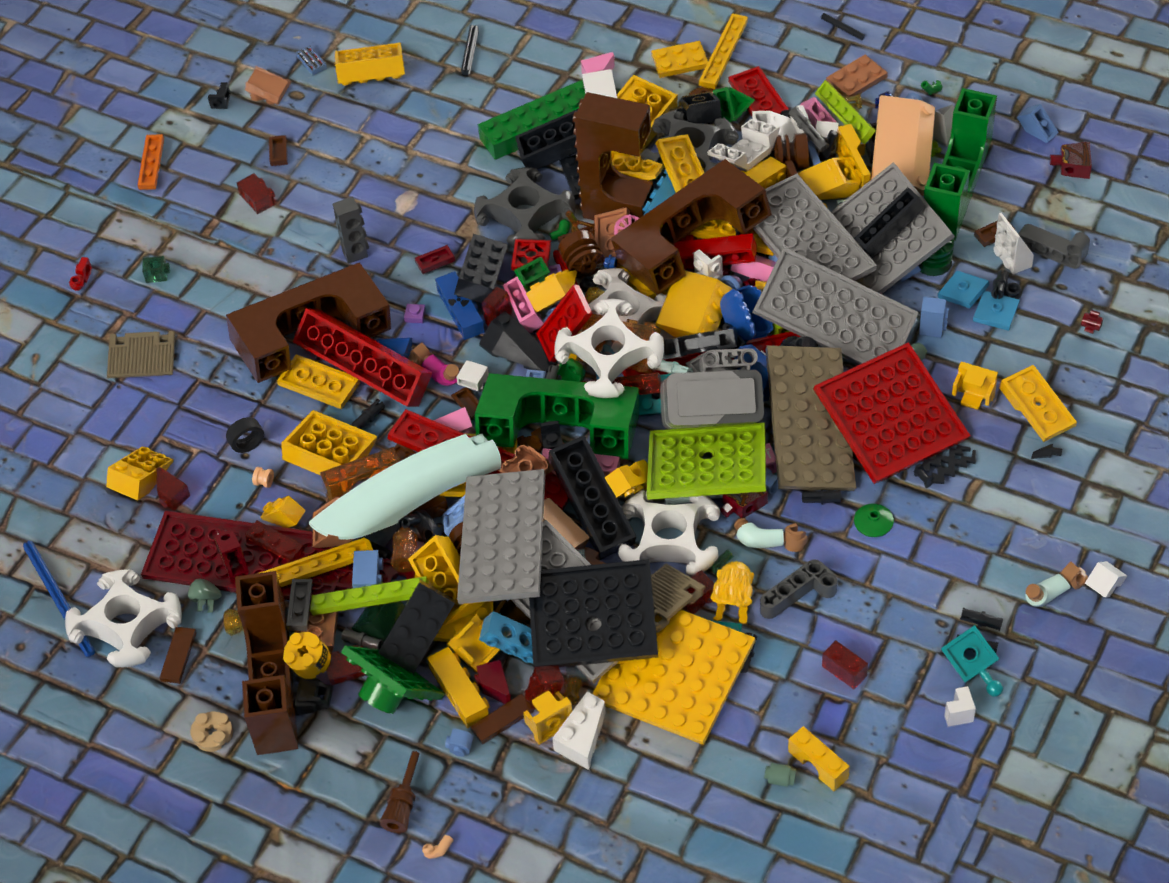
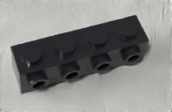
M907 187L854 239L873 258L919 215L926 206Z

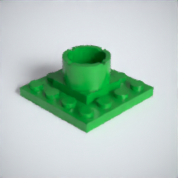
M345 645L341 651L347 657L346 660L349 663L362 667L361 671L368 675L358 695L380 711L394 714L404 697L433 701V699L442 700L445 692L417 672L413 674L378 654L379 649Z

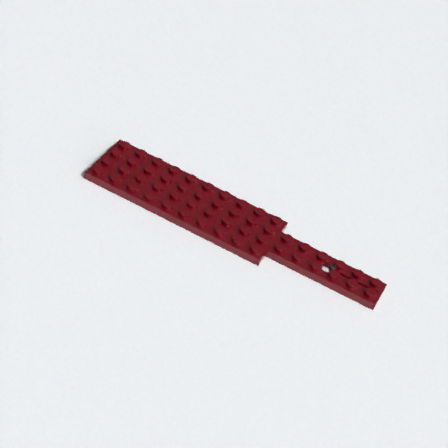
M165 511L141 576L142 579L188 586L195 579L202 578L210 581L219 590L236 592L235 577L230 579L214 538L222 530H233L241 546L249 572L238 576L257 574L334 547H313V531ZM235 554L229 555L231 561L237 558ZM383 558V570H380V575H382L383 583L392 582L399 575L406 577V579L415 578V571L410 562ZM353 563L308 578L313 581L312 595L353 589ZM292 584L281 587L284 600H290Z

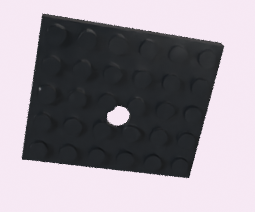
M649 559L541 570L540 597L529 598L534 670L658 657ZM589 618H598L601 621L600 628L596 631H589L585 627V623L588 622Z

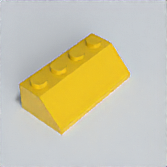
M435 535L408 559L417 577L426 576L429 585L456 600L443 623L444 625L473 614L485 603H458L460 555L450 537Z

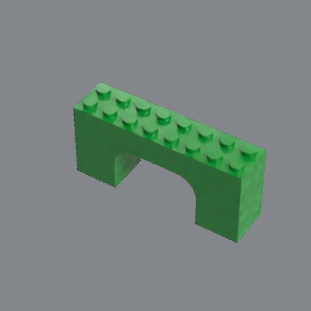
M962 88L953 111L951 136L943 163L933 164L924 188L925 201L953 233L955 241L992 141L997 95Z
M489 373L475 411L476 435L483 434L488 441L493 440L496 446L514 448L519 431L525 425L536 422L559 421L561 425L580 426L589 429L590 447L594 454L628 459L639 420V388L623 386L625 391L619 397L599 398L588 394L584 388L586 382Z

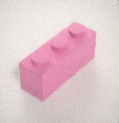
M515 277L503 284L520 324L529 334L539 329L544 322L539 312H535L526 295L527 290L523 287L519 278Z

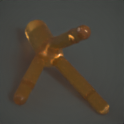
M571 210L565 213L572 224L571 232L579 231V224L595 228V224L577 220Z

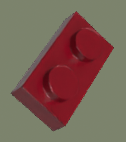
M448 245L415 257V263L422 274L455 262V256Z

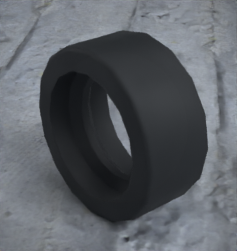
M246 417L237 420L228 428L226 439L235 452L245 453L259 446L265 434L255 418ZM252 431L247 437L238 439L244 433Z

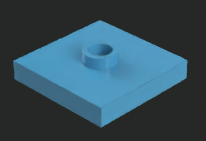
M956 271L938 292V298L971 308L989 286V280Z
M984 291L974 314L973 322L1009 331L1020 300L1007 296L998 299L999 295L995 299L992 297L991 292Z

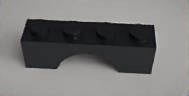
M736 327L663 339V359L709 350L739 346Z

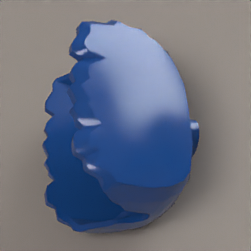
M751 285L738 288L737 290L733 288L720 301L721 313L725 323L736 327L737 334L745 342L766 337L774 329L772 322L752 313L762 292L757 287Z

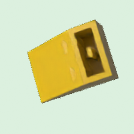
M849 157L831 158L798 172V175L820 200L848 198L858 190L861 183Z
M567 269L563 272L553 273L545 277V281L532 285L530 287L531 290L526 295L535 312L543 311L562 300L572 285L575 284L577 271L569 272Z
M142 446L108 467L106 487L138 501L150 493L173 463V459Z

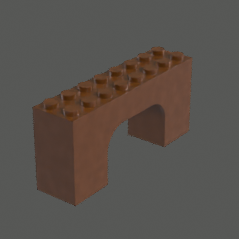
M586 92L584 98L580 100L578 111H575L573 115V122H575L574 135H576L575 148H577L576 161H578L577 173H579L578 186H580L579 198H581L580 210H582L583 218L594 220V215L626 207L630 210V215L641 218L645 213L642 210L647 201L651 202L652 200L650 195L654 190L653 181L634 178L620 173L612 164L611 151L640 157L651 132L650 105Z
M724 159L611 238L619 264L652 292L659 295L686 276L679 250L673 246L675 243L711 220H724L739 232L745 234L772 214L765 188Z
M360 262L226 314L230 341L257 383L292 370L289 344L284 337L297 331L306 308L319 309L369 338L391 330L390 305Z
M271 571L235 577L237 611L245 635L249 680L242 681L244 718L257 755L299 749L294 705L292 669L283 660L284 648L290 638L289 631L286 628L288 611L277 572Z

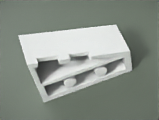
M587 691L553 736L554 751L589 770L596 742L606 715L605 701Z

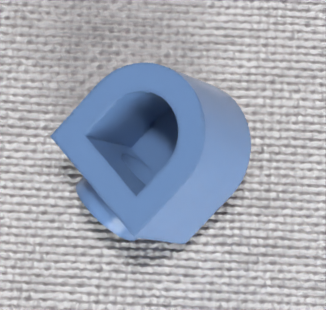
M453 729L451 736L446 738L445 748H448L450 753L463 757L470 753L474 737L467 731Z

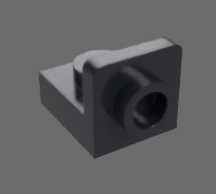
M221 82L217 93L208 95L211 109L228 108L231 96L228 82Z
M548 421L540 424L543 448L554 449L563 445L559 421Z

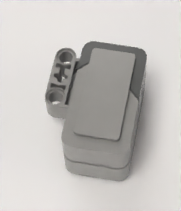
M749 348L709 350L700 357V372L673 373L664 379L660 384L661 416L664 428L681 429L741 425L762 421L764 416L762 376L757 370H750V366L755 364L758 359L756 351ZM745 353L751 355V363L744 361L743 355ZM706 355H711L714 358L712 365L706 363ZM729 355V358H736L738 356V359L728 362V360H725V357ZM731 368H741L740 370H726Z

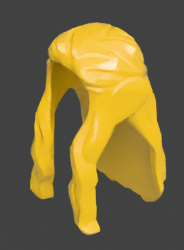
M731 561L725 564L721 570H717V581L714 583L711 595L712 601L717 603L716 616L713 617L714 621H722V615L726 610L725 605L730 604L739 607V623L747 624V606L752 604L751 596L753 593L752 582L754 573L750 571L746 564L740 561Z

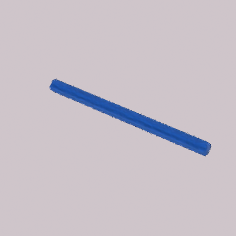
M28 541L23 544L24 550L65 620L66 611H69L71 608L33 541ZM85 635L79 646L85 657H90L95 654V650Z

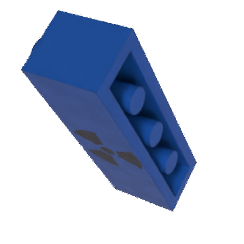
M454 271L435 278L436 288L463 339L467 340L485 333L484 325L486 322L482 314L479 315L476 302L454 295L459 278Z

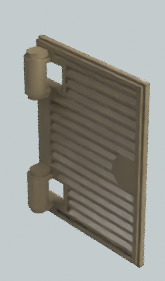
M159 331L125 333V337H117L116 334H110L107 378L173 375L175 331H168V334L162 335Z
M667 563L651 575L655 616L659 615L662 617L658 623L655 621L656 633L664 629L669 624L670 618L688 603L693 604L703 596V590L706 588L703 584ZM689 587H693L695 592L690 594L686 590Z

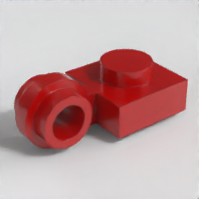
M81 257L79 264L75 268L77 276L71 277L69 281L70 287L75 291L83 288L84 283H87L92 272L89 258Z

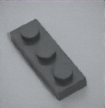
M292 579L286 623L287 631H307L313 588L312 579Z

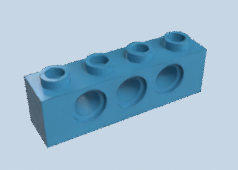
M494 611L491 612L483 621L479 640L485 642L488 646L496 647L503 650L506 654L514 655L521 658L524 662L533 664L531 628ZM546 668L543 670L551 672L555 668Z

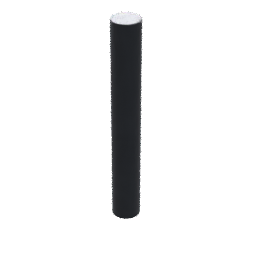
M826 13L822 14V20L860 40L864 39L865 34Z

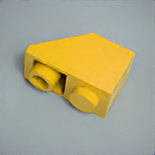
M290 496L278 498L273 502L269 501L263 507L264 512L260 518L278 526L290 528L297 525L306 510Z

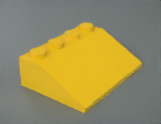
M401 42L335 51V68L338 84L350 85L356 81L365 83L370 79L381 81L385 77H402V75H405Z
M632 75L618 92L617 98L650 105L651 132L643 150L657 134V132L653 131L652 127L654 120L670 112V109L677 107L678 95L636 75Z
M685 270L686 276L670 286L655 325L674 337L717 330L722 319L720 301L733 288L718 279Z
M312 410L281 442L282 460L348 486L361 470L377 441V436Z

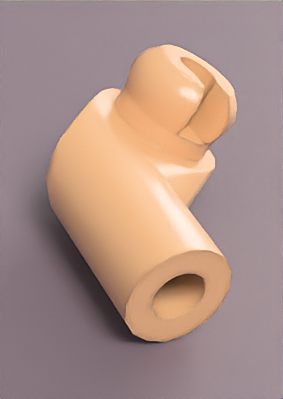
M444 835L438 845L425 844L422 852L429 859L444 856L453 839L448 835Z

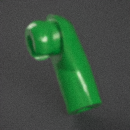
M936 80V83L933 81L932 85L928 81L921 83V88L929 95L940 92L943 87L939 80Z
M561 220L558 230L550 233L552 241L558 240L559 236L569 233L571 224L568 220Z

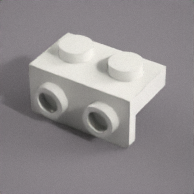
M700 249L694 252L693 264L695 273L721 281L723 277L722 256L717 255L710 259Z

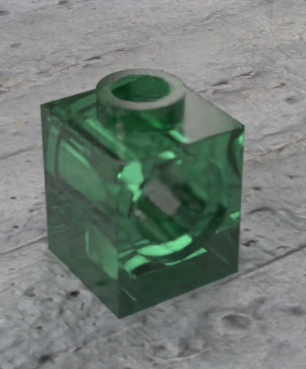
M164 256L143 258L142 272L146 283L167 281V274L170 273V264L166 263Z

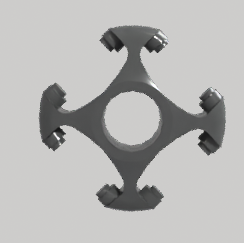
M677 110L667 112L656 118L652 126L654 132L668 134V137L688 134L693 147H697L694 150L704 173L718 164L711 162L712 157L707 153L718 143L734 145L739 139L734 126L724 117L723 119H716L714 125L695 124L684 121L685 114ZM645 149L642 152L641 158L643 160L650 159L663 164L659 152L653 153L650 149ZM665 166L658 176L664 175Z
M536 168L511 169L505 179L509 184L512 183V185L491 199L484 195L476 198L474 205L475 220L478 225L486 226L489 219H494L511 228L517 233L511 234L507 238L508 244L513 248L515 239L545 240L542 233L536 232L541 226L559 214H562V218L566 220L574 218L576 211L574 194L572 191L564 190L561 195H558L538 186L536 182L541 181L543 175ZM521 205L533 206L529 209H517Z

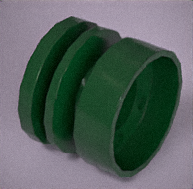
M954 238L918 265L921 273L928 276H939L949 271L952 267Z

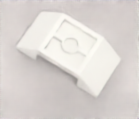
M750 119L741 126L742 139L735 145L728 147L718 143L707 153L719 161L726 159L736 167L750 170L771 154L780 128L757 119Z

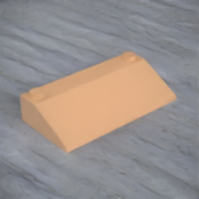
M883 95L879 97L871 180L894 162L920 195L924 196V188L930 172L935 115L934 106L915 99Z

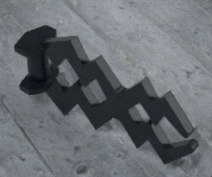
M957 445L956 449L950 447L948 457L936 455L935 459L929 457L922 464L917 465L913 471L914 476H918L924 482L925 488L930 487L932 483L944 484V475L955 477V466L967 468V463H976V450L972 451L970 458L963 456V452L971 451L970 447ZM955 455L961 456V458L956 459ZM941 462L947 463L948 469L942 468ZM930 465L937 466V474L932 472V476H928L923 470L930 472Z

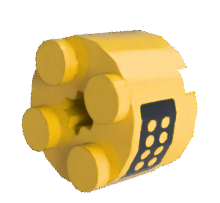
M301 632L293 633L284 648L283 660L299 677L314 679L317 677L316 675L321 672L324 673L330 664L331 654L328 647L315 634Z

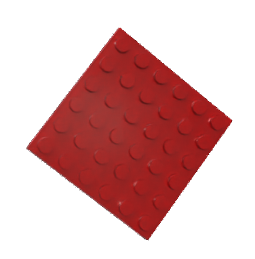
M909 342L823 381L813 388L874 484L953 447L971 436Z

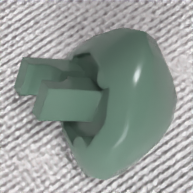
M202 578L195 579L188 589V598L193 602H198L197 612L203 610L202 606L206 602L208 607L207 613H212L214 600L222 597L220 590L214 584Z

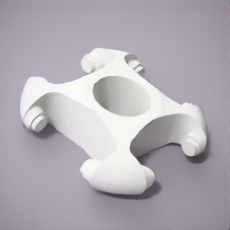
M610 268L598 270L594 275L593 282L597 285H602L606 288V291L588 304L593 314L581 330L583 331L587 325L593 326L604 316L598 314L594 309L596 303L601 299H621L628 301L633 306L634 312L630 316H619V318L636 335L645 325L657 320L667 295L661 293L656 295L653 300L635 291L626 284L631 275L625 269ZM615 341L611 349L617 353L624 345L619 341Z
M601 299L596 303L594 309L598 314L604 316L593 326L575 336H571L572 332L568 327L558 331L555 341V359L559 363L565 364L569 360V354L577 355L590 365L599 376L597 381H588L584 385L588 394L599 398H617L625 391V388L621 383L614 382L612 384L616 377L628 367L647 358V364L651 369H656L660 366L664 355V340L657 332L650 336L649 341L643 340L623 324L619 316H629L634 312L633 306L628 301ZM605 340L619 341L624 345L619 352L613 355H603L595 351L596 346Z
M643 489L630 497L622 505L627 519L638 517L644 524L642 539L637 548L632 549L627 544L620 546L618 556L623 562L649 559L650 563H686V574L696 577L708 570L718 559L717 547L710 546L705 551H702L697 547L695 541V532L698 523L702 519L708 518L711 521H717L720 517L719 507L707 495L689 497V502H692V504L665 505L650 503L653 499L648 500L647 491ZM664 528H676L683 532L681 536L675 539H663L656 535L658 531Z
M132 569L111 571L102 574V577L98 580L97 584L101 589L110 588L100 602L84 615H81V612L76 607L66 611V633L69 641L73 643H81L86 635L98 638L117 648L119 651L110 652L107 657V661L115 667L139 665L146 662L151 651L145 646H138L154 629L165 622L171 628L181 624L182 608L177 594L167 592L164 595V602H158L141 595L129 587V585H136L139 582L140 576ZM121 614L137 616L132 621L124 624L111 622L113 618Z

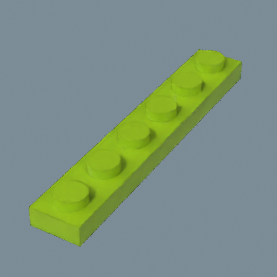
M824 80L814 94L844 125L852 124L860 141L866 144L876 130L828 81Z
M424 576L312 595L310 612L314 616L409 600L420 579L428 584L429 581Z

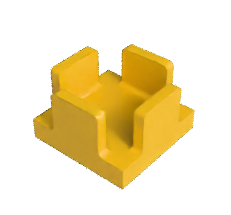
M961 361L958 374L953 383L952 395L956 396L958 391L964 393L961 405L978 410L983 399H986L985 405L989 406L995 396L998 372Z
M474 615L447 643L475 673L477 672L476 666L488 663L500 650L496 647L488 646L485 642L479 640L483 621L477 615Z
M546 691L532 700L533 706L539 712L536 716L532 717L528 710L523 712L524 721L533 732L534 739L539 745L553 737L572 712L570 700L567 697L564 698L559 691L555 693V698L550 691Z

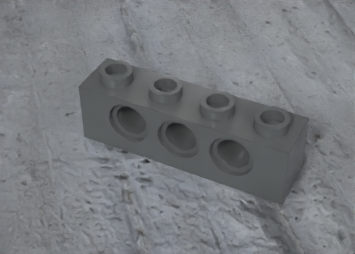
M353 197L332 203L341 248L347 263L367 258L369 245L365 239L367 237L365 228L362 227L365 223L362 215H360L362 213L360 203H356Z

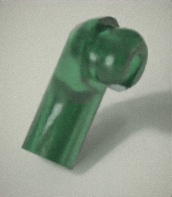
M728 549L713 564L712 571L716 576L717 570H721L734 557Z

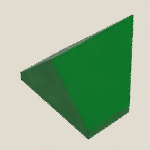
M731 87L713 90V93L720 100L722 119L724 117L729 122L736 121L755 101V99Z
M542 257L514 270L527 292L531 290L530 287L532 285L545 281L544 278L550 273Z

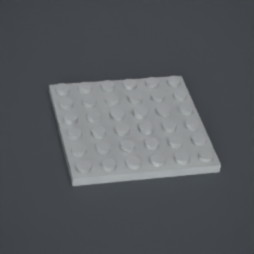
M894 162L831 211L848 233L855 238L907 187L926 206L877 255L871 258L877 265V270L855 281L880 294L888 290L955 237Z

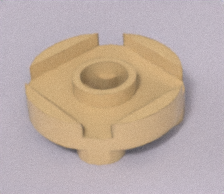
M212 711L200 713L196 716L191 726L190 734L194 744L199 749L213 752L221 749V746L226 742L227 744L230 742L233 735V727L225 713ZM211 728L217 730L214 731L212 735H209V733L207 732Z

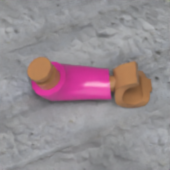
M422 342L410 351L408 359L433 373L431 378L443 386L457 383L456 377L460 371L455 364L446 365L428 350Z

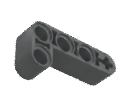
M1025 224L1018 233L1032 252L1073 269L1079 268L1088 255L1090 239L1082 232L1076 233L1070 241L1034 225Z
M816 559L810 560L761 596L760 614L764 618L772 619L812 589L816 590L824 598H832L837 592V577L821 561Z

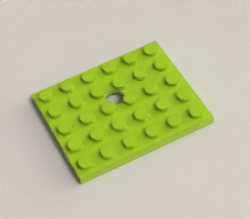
M765 422L650 431L647 475L648 500L766 491ZM706 452H711L713 455L710 459L701 458Z

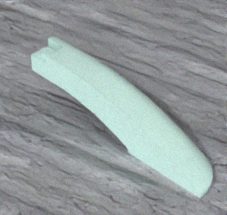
M464 434L409 456L364 481L309 521V525L324 536L328 537L330 534L338 536L339 539L343 540L360 538L397 524L398 520L432 498L466 482V477L485 475L501 469L499 450L493 440L488 441L483 434L471 438Z

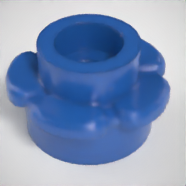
M611 254L609 257H605L604 268H616L617 257Z

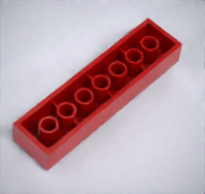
M305 309L293 339V343L407 407H419L433 374L431 371L319 309Z

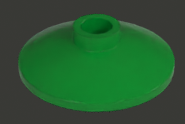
M880 504L864 505L856 511L854 516L856 529L868 537L886 535L890 532L894 523L890 510Z

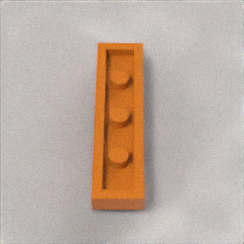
M163 134L146 135L137 184L139 190L156 189L164 144Z

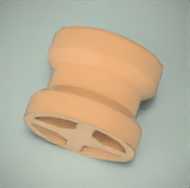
M256 467L252 478L253 485H263L265 488H270L274 479V471L272 469L263 470L262 467Z

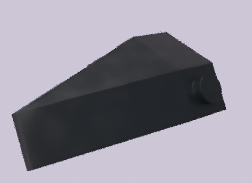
M505 311L490 322L479 343V346L492 356L506 358L508 362L519 363L529 370H540L547 373L550 365H557V362H549L543 347L516 319Z

